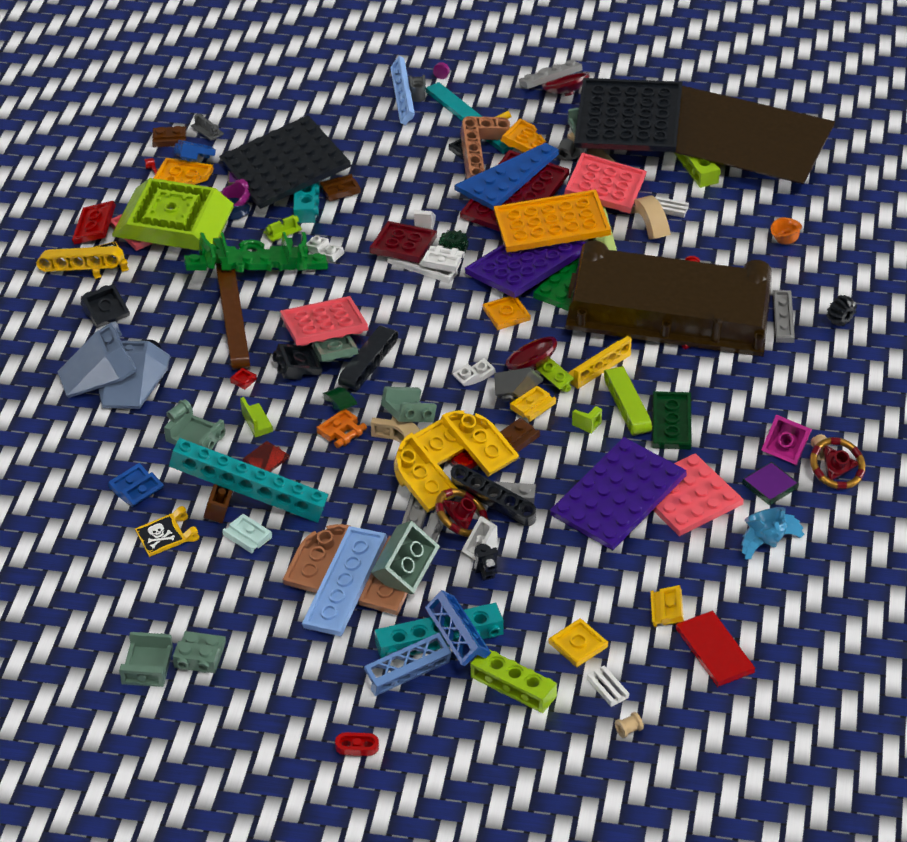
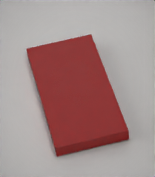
M714 611L676 624V630L717 687L755 673L754 665Z

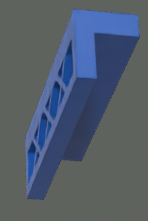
M441 590L425 606V609L461 665L466 666L476 655L486 659L491 654V651L454 595ZM440 602V613H435L434 608ZM445 617L451 618L449 627H444ZM454 631L460 632L458 642L453 641ZM468 645L471 650L463 656V646Z

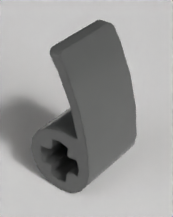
M565 138L559 144V155L557 157L560 160H572L579 158L582 153H587L589 148H574V142Z

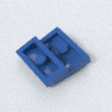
M138 463L110 480L108 487L120 499L133 507L164 488V484L153 472L148 473Z

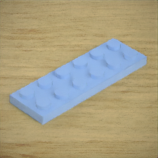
M352 526L348 527L302 622L303 628L342 636L371 575V571L387 541L386 533Z

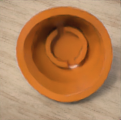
M786 217L778 218L771 224L772 235L778 243L783 245L794 243L799 238L800 230L802 229L800 222Z

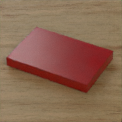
M109 201L83 207L72 237L73 243L79 244L105 238L116 207L115 202Z

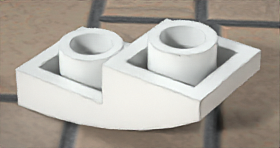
M314 236L306 243L311 253L325 254L327 261L335 262L344 254L343 247L330 245L328 238Z
M483 358L472 367L466 364L454 372L453 376L463 386H469L489 378L496 373V370Z

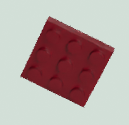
M388 221L371 244L370 253L406 260L411 263H420L427 250H429L437 238V231Z

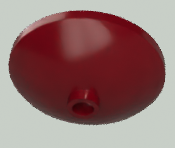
M589 72L567 75L544 83L542 88L553 94L570 96L574 94L575 90L582 87L583 78H589L590 75Z
M543 337L534 340L512 353L506 360V366L510 370L524 368L536 370L551 358L558 343L554 337Z

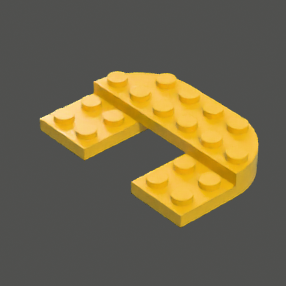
M463 410L451 411L443 414L440 420L415 434L410 433L401 442L394 459L395 476L401 487L406 486L427 513L435 509L436 498L442 491L448 488H457L439 466L466 450L488 477L518 460L519 454L494 424L477 413L475 415L467 414ZM450 496L448 498H445L444 500H450L455 496Z

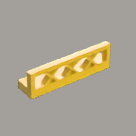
M626 336L568 372L574 378L570 384L579 389L604 373V370L612 368L631 355L632 338Z

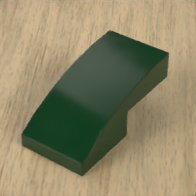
M337 387L323 393L324 399L332 402L335 410L341 411L357 405L354 397L342 387Z

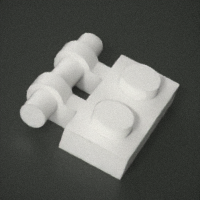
M437 245V247L430 246L422 260V266L448 272H457L461 264V258L464 259L465 252L459 251L457 248L447 249L440 245Z

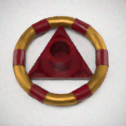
M839 437L825 438L813 447L810 454V465L813 473L818 480L831 488H852L862 480L865 474L866 466L863 454L857 446L848 440ZM827 445H841L846 447L851 451V453L854 455L857 461L851 459L846 451H836ZM822 448L827 477L819 468L817 457ZM858 466V470L852 480L847 482L833 481Z
M448 488L442 491L436 498L435 508L439 519L449 530L458 535L470 536L472 530H468V527L476 509L479 512V516H483L488 520L487 512L482 503L467 491ZM450 496L463 498L460 502L444 500ZM444 509L451 516L455 523L449 520V518L446 516L444 512Z

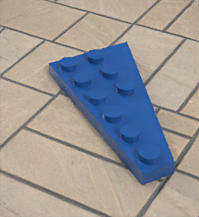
M547 143L541 144L455 184L454 189L494 210V206L502 205L557 157L559 149Z

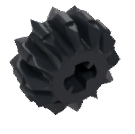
M839 295L830 303L826 316L834 325L843 327L846 323L850 322L853 315L857 312V305L849 296Z

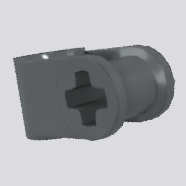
M422 75V77L409 76L412 101H424L426 98L425 75Z

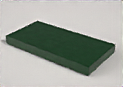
M653 391L652 448L691 450V392Z

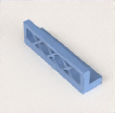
M437 633L365 665L364 670L372 682V693L374 696H377L449 663L451 651L440 633ZM437 641L442 649L434 651L427 648L430 643ZM414 650L423 652V656L418 660L410 658V652ZM394 659L405 661L404 665L400 668L390 666ZM377 667L386 669L385 674L378 678L375 677L372 669Z

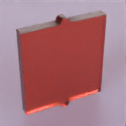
M266 441L244 457L243 462L272 472L289 459L290 456L282 451L279 446L276 447Z

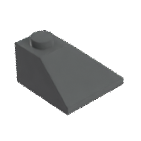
M531 368L494 373L495 395L502 401H512L513 398L521 397L543 382V377Z

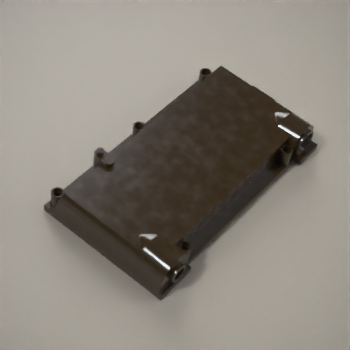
M589 241L581 248L577 272L572 273L568 295L571 301L565 329L618 337L629 336L632 339L683 346L686 344L690 347L764 357L772 270L770 265L762 260H751L743 268L609 250L602 242Z

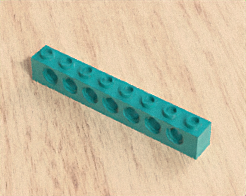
M182 438L178 439L169 467L317 523L329 495Z

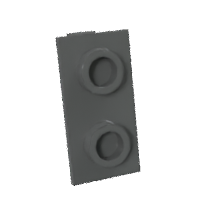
M200 113L195 114V123L191 127L211 141L224 134L219 130L218 125L213 124Z

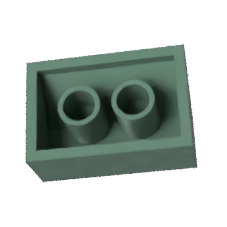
M412 521L397 525L373 567L371 574L385 586L414 594L440 546Z

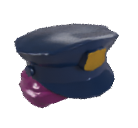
M238 179L235 183L226 186L220 191L234 203L228 220H238L250 212L251 206L247 204L250 196L249 186L245 179Z

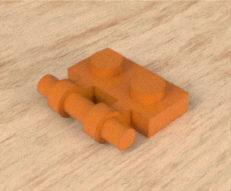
M344 409L316 428L317 433L329 442L335 438L338 439L334 442L336 448H340L341 446L348 445L354 437L358 438L361 436L363 431L367 429L365 423L357 425L358 417Z

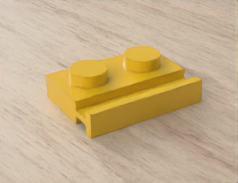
M535 386L511 402L510 409L521 417L528 418V421L531 422L555 405L556 397H551L550 393L539 386Z
M680 585L662 588L658 592L650 591L652 623L654 627H657V624L663 623V625L684 621Z

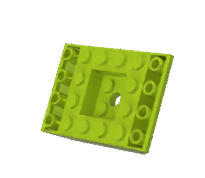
M149 178L133 192L112 233V237L199 251L200 232H204L206 239L212 244L213 238L220 237V232L224 229L234 203L216 188Z

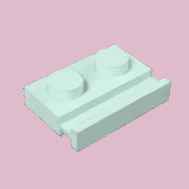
M244 514L230 523L227 529H223L225 537L251 554L254 553V549H259L272 538L270 530Z

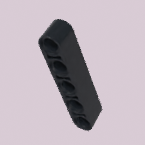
M379 326L360 348L358 354L342 370L338 384L342 387L358 391L396 344L398 331Z
M462 464L452 467L451 481L458 489L469 492L483 504L521 525L531 526L535 523L536 507L532 502ZM458 475L464 476L463 478H456ZM475 484L481 485L480 487H477V488L473 487V485H475ZM490 494H497V496H495V497H491V496H489V495H490ZM514 503L513 506H507L506 504ZM530 512L531 515L526 516L523 513Z

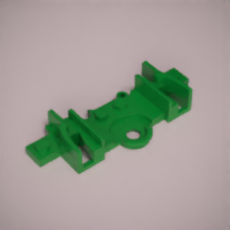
M200 232V255H184L186 271L207 270V267L215 269V263H220L222 270L235 269L237 272H244V269L271 271L272 268H278L279 271L328 269L325 254L315 253L308 255L305 232H301V242L298 247H292V238H287L286 233L282 232L281 246H270V249H264V243L257 240H244L240 242V249H236L235 246H227L223 232H220V238H213V243L211 244L206 239L204 232ZM249 249H254V250H256V251H255V252H250V251H248V250H249Z

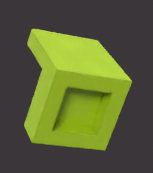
M597 406L588 414L576 409L572 412V425L592 434L602 423V409Z

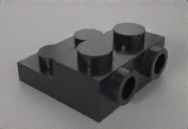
M114 284L102 286L99 290L87 292L81 296L80 304L88 318L92 319L96 328L130 316V311Z
M278 344L276 351L273 352V362L278 363L277 371L279 374H282L284 379L301 380L303 374L321 375L323 369L313 346Z

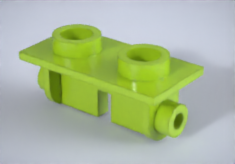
M291 215L283 219V224H281L280 220L268 224L265 227L266 231H263V233L273 242L282 238V232H285L286 236L301 231L302 228L297 224L299 222L298 216Z
M551 358L536 369L559 390L561 389L562 392H569L571 390L570 382L574 378Z

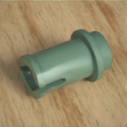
M186 399L178 401L175 407L166 412L167 417L172 422H175L183 414L190 412L191 404Z

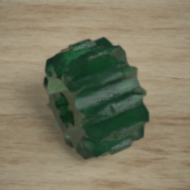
M447 230L446 233H442L441 237H439L440 246L447 249L457 248L459 251L466 253L469 241L466 233H462L461 230Z

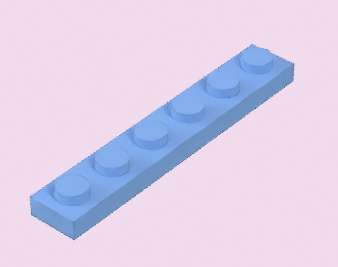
M398 56L390 69L400 123L406 125L409 120L413 119L415 112L405 60L403 57Z

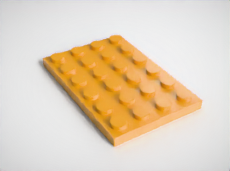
M596 189L494 206V213L506 252H517L519 250L611 235V228Z

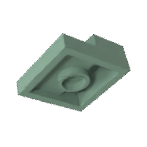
M345 335L343 338H330L324 342H313L314 351L319 362H332L337 358H350L358 354V348L350 335Z
M185 631L182 640L178 641L173 654L174 668L203 673H216L226 644V636Z

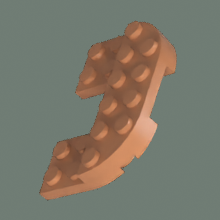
M350 525L326 526L325 530L318 533L314 531L309 534L298 547L282 579L283 584L317 593ZM388 536L387 541H386V543H385V545H384L382 551L384 550V548H385L386 544L388 543V541H389V539H390L391 536ZM371 574L358 601L361 606L398 616L408 593L385 586Z

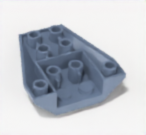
M116 321L96 331L58 370V375L68 398L120 382L137 372L132 358L127 354L120 340L122 334Z
M121 341L125 351L132 358L137 372L120 382L98 388L102 408L140 409L166 373L170 355L150 341Z

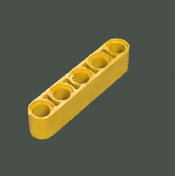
M118 246L45 250L40 255L36 265L39 270L44 272L116 268L121 262L124 252Z

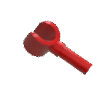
M154 158L145 159L146 169L152 168L156 174L158 170L156 169Z

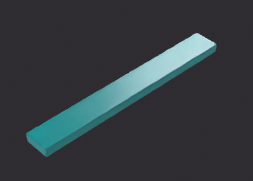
M440 82L426 87L427 94L461 121L468 116L483 117ZM485 139L502 154L514 149V147H508L501 140Z

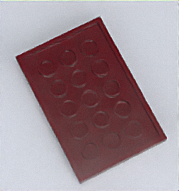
M509 150L499 164L521 153ZM548 163L502 205L553 197L569 176V169ZM470 199L460 212V218L500 231L494 210L473 199Z

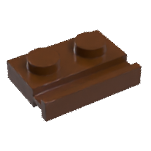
M186 126L153 128V147L175 146V143L178 144V140L186 141Z
M352 174L320 182V188L323 190L328 201L361 193L360 186Z
M522 418L517 419L500 431L516 452H519L540 437V431H536L532 425Z

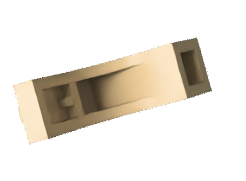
M650 195L634 199L635 206H633L631 214L639 213L642 216L649 239L671 235L665 212L654 196Z
M392 416L391 420L373 417L371 420V437L393 439L401 443L410 433L415 434L420 431L413 422H399L394 416Z

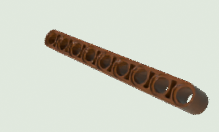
M216 263L232 370L250 368V359L235 269L222 270L220 263Z

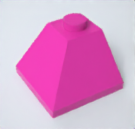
M776 415L761 450L797 465L812 429Z

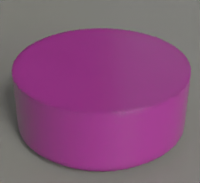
M439 62L433 68V73L438 79H445L450 73V68L446 63Z

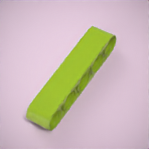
M620 366L604 370L605 383L631 435L651 432V419L625 368Z

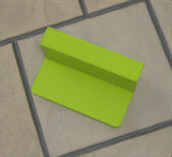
M244 397L240 398L242 415L253 435L258 437L273 432V426L260 403L249 406Z

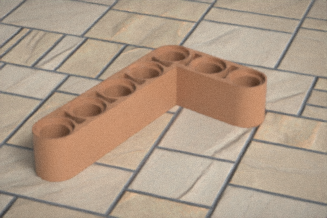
M468 116L463 119L460 136L467 179L485 171L480 139L501 140L502 136L509 130L510 121L503 117Z

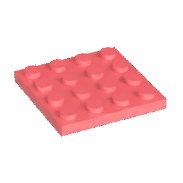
M582 153L566 186L564 195L596 189L602 206L624 213H631L635 204L634 199H637L647 171Z
M350 296L280 311L281 318L296 346H306L316 341L324 342L330 338H343L345 335L361 334L363 331L368 330L366 320Z
M695 453L674 463L685 469L687 476L653 511L678 536H681L743 505L744 499Z

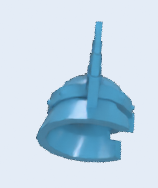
M784 507L769 508L745 518V522L749 528L742 536L744 538L741 544L743 546L742 553L745 554L744 559H752L755 550L763 543L776 547L784 534H792L801 538L805 535L802 532L804 527L793 515L785 514L786 508Z

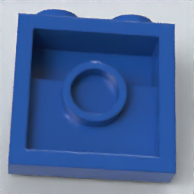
M178 140V144L175 143L174 153L179 155L182 160L192 162V159L197 160L198 155L210 158V156H215L216 149L212 146Z

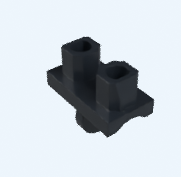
M487 544L477 545L474 550V556L476 557L474 564L475 574L481 573L483 581L495 578L494 570L497 569V548L491 549Z

